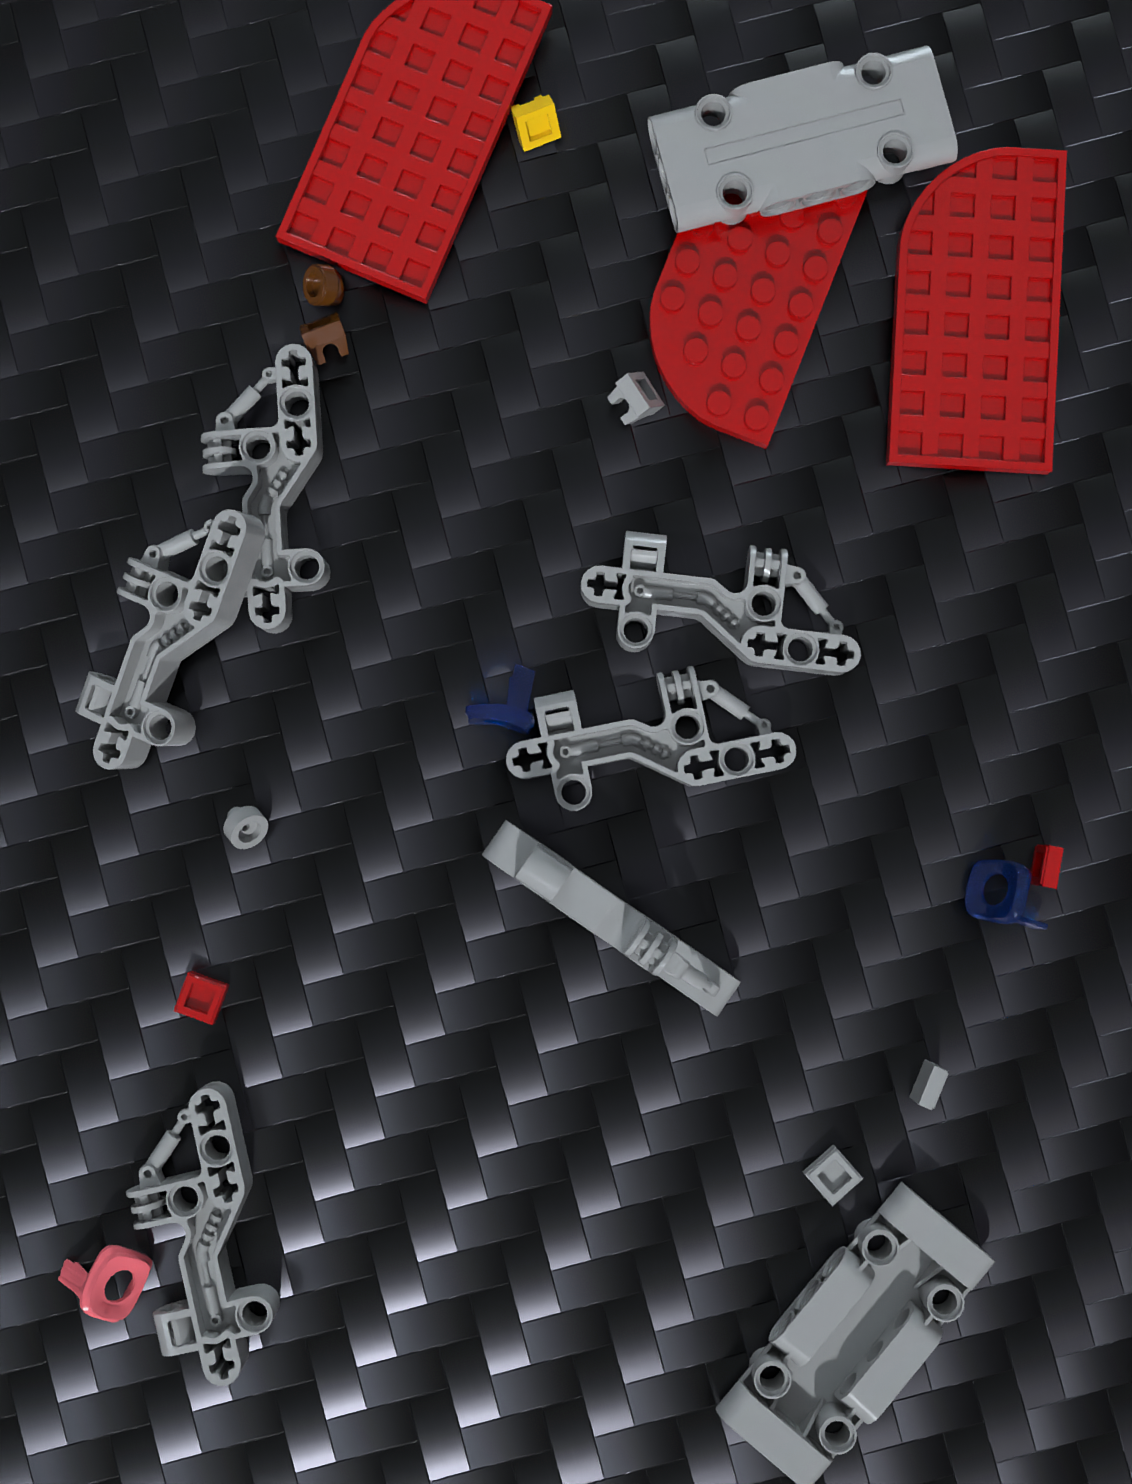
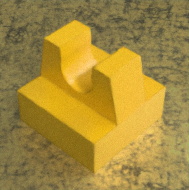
M549 94L534 97L533 101L523 105L516 104L511 106L519 143L524 152L561 138L555 105Z

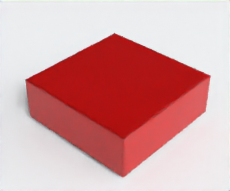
M1040 844L1035 846L1029 879L1031 885L1057 889L1064 848Z
M189 971L174 1011L213 1025L216 1023L229 984L194 971Z

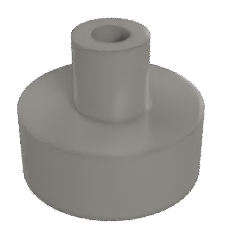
M234 807L227 814L223 830L233 846L238 849H248L262 841L267 834L269 825L267 819L256 807Z

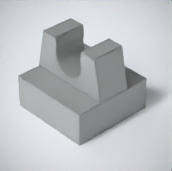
M633 372L624 375L616 382L617 387L607 397L611 404H618L624 399L627 400L629 411L621 417L624 425L632 424L648 415H653L665 406L644 372Z

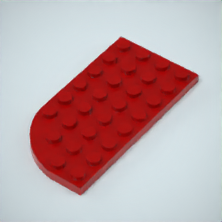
M395 0L385 8L370 24L362 37L276 234L278 242L427 304L510 113L511 106H513L551 18L552 5L541 0Z
M999 147L977 152L959 160L941 172L923 190L911 208L900 231L897 244L886 465L1048 475L1052 472L1067 150Z
M868 190L849 197L775 216L763 217L760 215V211L747 214L744 220L737 224L728 225L720 221L712 225L677 233L653 293L649 316L650 343L657 368L667 388L681 406L698 421L720 432L761 448H767ZM732 193L723 196L729 204L739 205L743 203L742 199L736 194Z

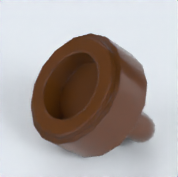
M312 264L304 274L303 292L307 301L313 306H336L343 300L344 283L341 275L334 267L325 264Z

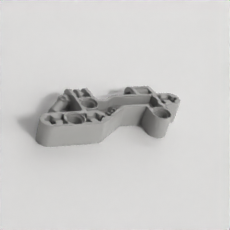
M289 344L281 348L276 355L275 367L265 368L262 371V378L253 388L249 385L225 412L218 414L215 431L201 434V442L208 446V448L203 450V458L208 459V463L203 465L204 474L213 476H253L252 483L242 499V512L260 519L266 533L244 597H248V612L252 622L264 631L273 634L283 632L292 622L291 592L319 590L327 584L331 573L329 564L317 551L308 548L289 549L287 513L323 457L318 369L309 351L300 344ZM299 361L303 364L298 369L299 380L302 385H297L296 378L291 370L295 369L296 362ZM268 383H276L277 424L272 427L238 429L237 423L261 398L259 393ZM305 400L309 402V407L304 414L299 416L290 414V409L296 401ZM296 430L302 431V436L309 445V447L304 448L303 455L300 456L294 450L299 449L301 446L300 435ZM260 443L270 444V452L266 457L253 459L252 452L255 446ZM239 444L242 460L233 461V459L238 457V450L232 448V445ZM306 561H317L319 564L317 575L312 579H302L300 576L301 566ZM227 562L223 565L221 571L223 579L228 573ZM216 588L215 592L219 593L220 589ZM261 591L270 593L271 604L279 610V614L272 616V622L263 617V612L270 610V600L264 594H260Z
M227 509L216 515L214 520H207L204 523V527L197 531L189 529L159 545H150L141 560L132 557L128 558L127 563L133 567L130 573H124L123 579L127 581L126 587H118L117 594L144 605L150 614L147 626L131 638L117 679L98 672H88L75 710L78 714L101 724L94 742L93 755L97 764L102 768L109 770L138 768L146 760L151 745L182 746L189 743L194 737L196 725L192 715L186 710L167 703V699L181 661L232 626L237 618L265 539V527L257 517ZM208 535L192 579L168 570L171 557L199 544V539ZM230 548L234 549L233 553H229ZM227 562L228 573L223 579L221 571L223 565ZM177 588V589H178V599H177V601L174 603V602H173V593H174L175 589ZM216 588L220 589L219 593L215 592ZM168 720H170L172 726L169 735L166 730Z
M626 531L621 568L594 566L584 573L581 580V596L589 606L618 610L616 639L619 645L629 652H640L646 649L653 639L656 615L700 621L740 660L754 667L835 676L854 669L861 657L858 643L853 638L842 635L843 623L839 620H834L826 607L829 605L806 577L805 570L801 567L787 564V549H781L779 554H772L771 548H765L762 553L757 552L756 546L750 545L746 560L743 590L740 593H732L712 578L663 573L667 535ZM754 576L760 577V581L765 583L768 582L769 578H775V587L769 585L753 586ZM596 578L604 579V586L616 588L617 579L624 580L621 589V600L614 599L617 590L605 589L602 596H595L594 588L587 587V585H593ZM785 587H794L814 614L820 613L828 624V633L788 629L783 626L781 618ZM763 596L770 601L772 610L769 615L761 616L754 612L752 608V599L754 597ZM631 622L640 623L646 630V638L641 642H631L624 635V627ZM757 636L760 637V644L774 646L778 642V638L781 639L777 650L766 649L758 656L754 655V648L748 647V643H751ZM791 641H800L806 646L808 654L804 661H796L789 655L788 647ZM838 646L840 647L841 654L847 655V660L837 665V658L831 656H823L817 660L819 652H832Z
M688 666L685 674H679L678 670L671 671L670 677L664 678L662 672L656 673L663 712L662 723L656 727L648 726L634 719H628L582 729L574 690L533 698L541 737L515 743L508 750L506 764L509 771L521 779H531L551 774L555 797L558 803L569 811H578L585 808L592 797V785L588 771L590 766L631 759L687 786H701L786 768L795 759L796 746L788 735L781 732L772 733L771 723L768 719H760L748 711L750 706L719 686L716 681H697L694 667ZM685 698H692L693 708H683L675 713L671 712L670 701L676 700L677 704L681 705L685 703ZM711 699L738 719L746 718L756 725L758 736L719 744L713 743L709 738L702 701ZM568 709V711L546 715L549 712ZM690 717L695 721L697 732L693 738L684 739L677 734L675 724L678 718ZM771 740H774L777 747L783 746L784 754L778 756L779 763H776L774 757L761 758L756 760L760 767L755 768L754 752L772 747ZM751 743L755 744L754 751L750 746ZM548 744L547 757L552 765L551 768L543 769V760L531 763V770L528 772H523L521 766H514L513 759H517L520 756L519 750L527 749L529 755L542 754L538 746ZM730 748L740 750L745 757V764L740 771L730 770L724 762V756ZM715 751V766L720 776H714L715 768L700 771L699 779L697 780L694 779L692 773H685L684 766L690 764V757L694 756L697 763L713 760L709 752ZM569 781H578L585 788L584 799L576 805L567 803L561 795L563 786Z
M505 820L482 853V856L590 932L612 945L649 973L659 976L718 1017L741 982L724 969L572 866L563 857L544 844L539 843L509 821Z
M212 1081L204 1085L191 1097L189 1108H184L178 1113V1121L172 1131L167 1130L146 1163L140 1168V1185L126 1190V1195L128 1198H134L135 1203L130 1206L131 1212L138 1214V1219L133 1222L134 1229L138 1230L168 1223H177L185 1231L186 1238L178 1258L187 1299L164 1305L153 1312L162 1356H175L199 1350L206 1379L214 1385L227 1386L238 1378L249 1357L246 1337L259 1334L270 1326L280 1307V1297L278 1292L267 1284H255L235 1289L226 1245L252 1187L253 1176L234 1093L226 1083ZM208 1097L211 1101L218 1100L220 1106L214 1110L213 1106H206L204 1100ZM215 1120V1125L209 1127V1124ZM191 1122L201 1169L165 1178L162 1167L181 1140L179 1133L185 1124ZM214 1135H221L228 1140L230 1144V1151L228 1153L218 1152L212 1144ZM230 1162H233V1164H232V1165L230 1166V1168L228 1169V1168H227V1164H229ZM226 1178H228L230 1184L237 1183L238 1188L234 1193L230 1186H223ZM183 1186L191 1187L196 1191L198 1195L197 1203H189L182 1197L181 1188ZM166 1191L167 1193L166 1196H160L159 1192ZM166 1204L168 1210L163 1211V1206ZM258 1301L266 1307L267 1314L264 1316L255 1315L249 1308V1302ZM222 1352L225 1359L219 1358ZM233 1360V1364L229 1365L228 1361Z

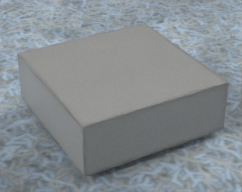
M925 1059L909 1097L920 1106L930 1110L934 1109L948 1077V1071Z
M834 1144L803 1171L806 1177L832 1206L863 1179Z

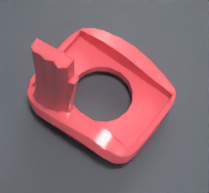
M108 1245L99 1252L89 1273L79 1262L74 1263L66 1259L58 1280L78 1296L80 1308L85 1314L114 1323L126 1318L134 1308L149 1276L152 1260L144 1253L119 1245ZM122 1270L130 1271L133 1279L125 1290L123 1297L117 1300H108L105 1296V1286L110 1277Z

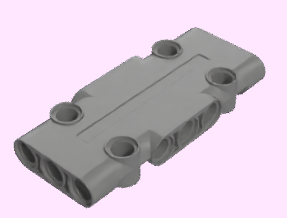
M927 45L887 56L877 52L868 53L862 56L858 63L844 66L840 61H832L749 82L732 90L728 97L719 94H708L702 97L696 105L650 116L647 119L653 153L676 233L712 225L720 221L728 225L742 222L747 214L760 211L761 216L770 217L849 197L870 189L875 184V181L883 184H893L899 181L905 173L956 161L958 154L956 134L932 50ZM871 76L877 80L878 84L871 85L865 82L862 77ZM713 116L719 119L721 124L711 126L706 124L703 118ZM892 153L896 155L900 163L887 161L883 154ZM732 193L736 194L742 199L743 203L739 205L729 204L723 196Z
M901 1181L872 1218L862 1221L857 1226L854 1240L849 1246L840 1247L830 1256L779 1318L770 1332L769 1343L752 1354L748 1369L716 1406L717 1413L728 1426L796 1484H815L833 1462V1458L837 1454L847 1453L853 1448L857 1439L856 1430L863 1421L866 1424L876 1421L935 1350L942 1338L943 1330L941 1326L943 1323L955 1321L961 1316L964 1310L965 1296L970 1290L972 1291L996 1261ZM873 1236H885V1243L880 1249L875 1251L867 1249L868 1242ZM943 1289L949 1290V1296L946 1301L941 1304H932L935 1293ZM768 1366L780 1368L779 1373L774 1378L764 1379L760 1377L762 1370ZM831 1422H843V1426L838 1432L827 1433L825 1431L827 1425Z

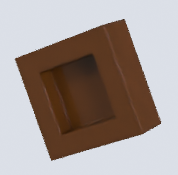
M338 312L300 326L306 348L310 351L318 365L326 363L323 348L327 344L337 346L341 357L349 354L346 334Z

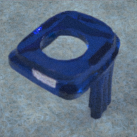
M515 664L513 677L509 678L507 705H468L465 708L468 723L470 725H498L528 735L535 726L534 717L528 712L535 671Z
M981 860L975 863L969 876L965 895L966 910L971 916L1001 924L1018 923L1038 930H1046L1048 926L1046 923L1022 917L1032 879V873L1028 868L1020 863L1005 860ZM1002 874L1008 883L1006 898L997 905H990L984 897L985 884L991 876Z

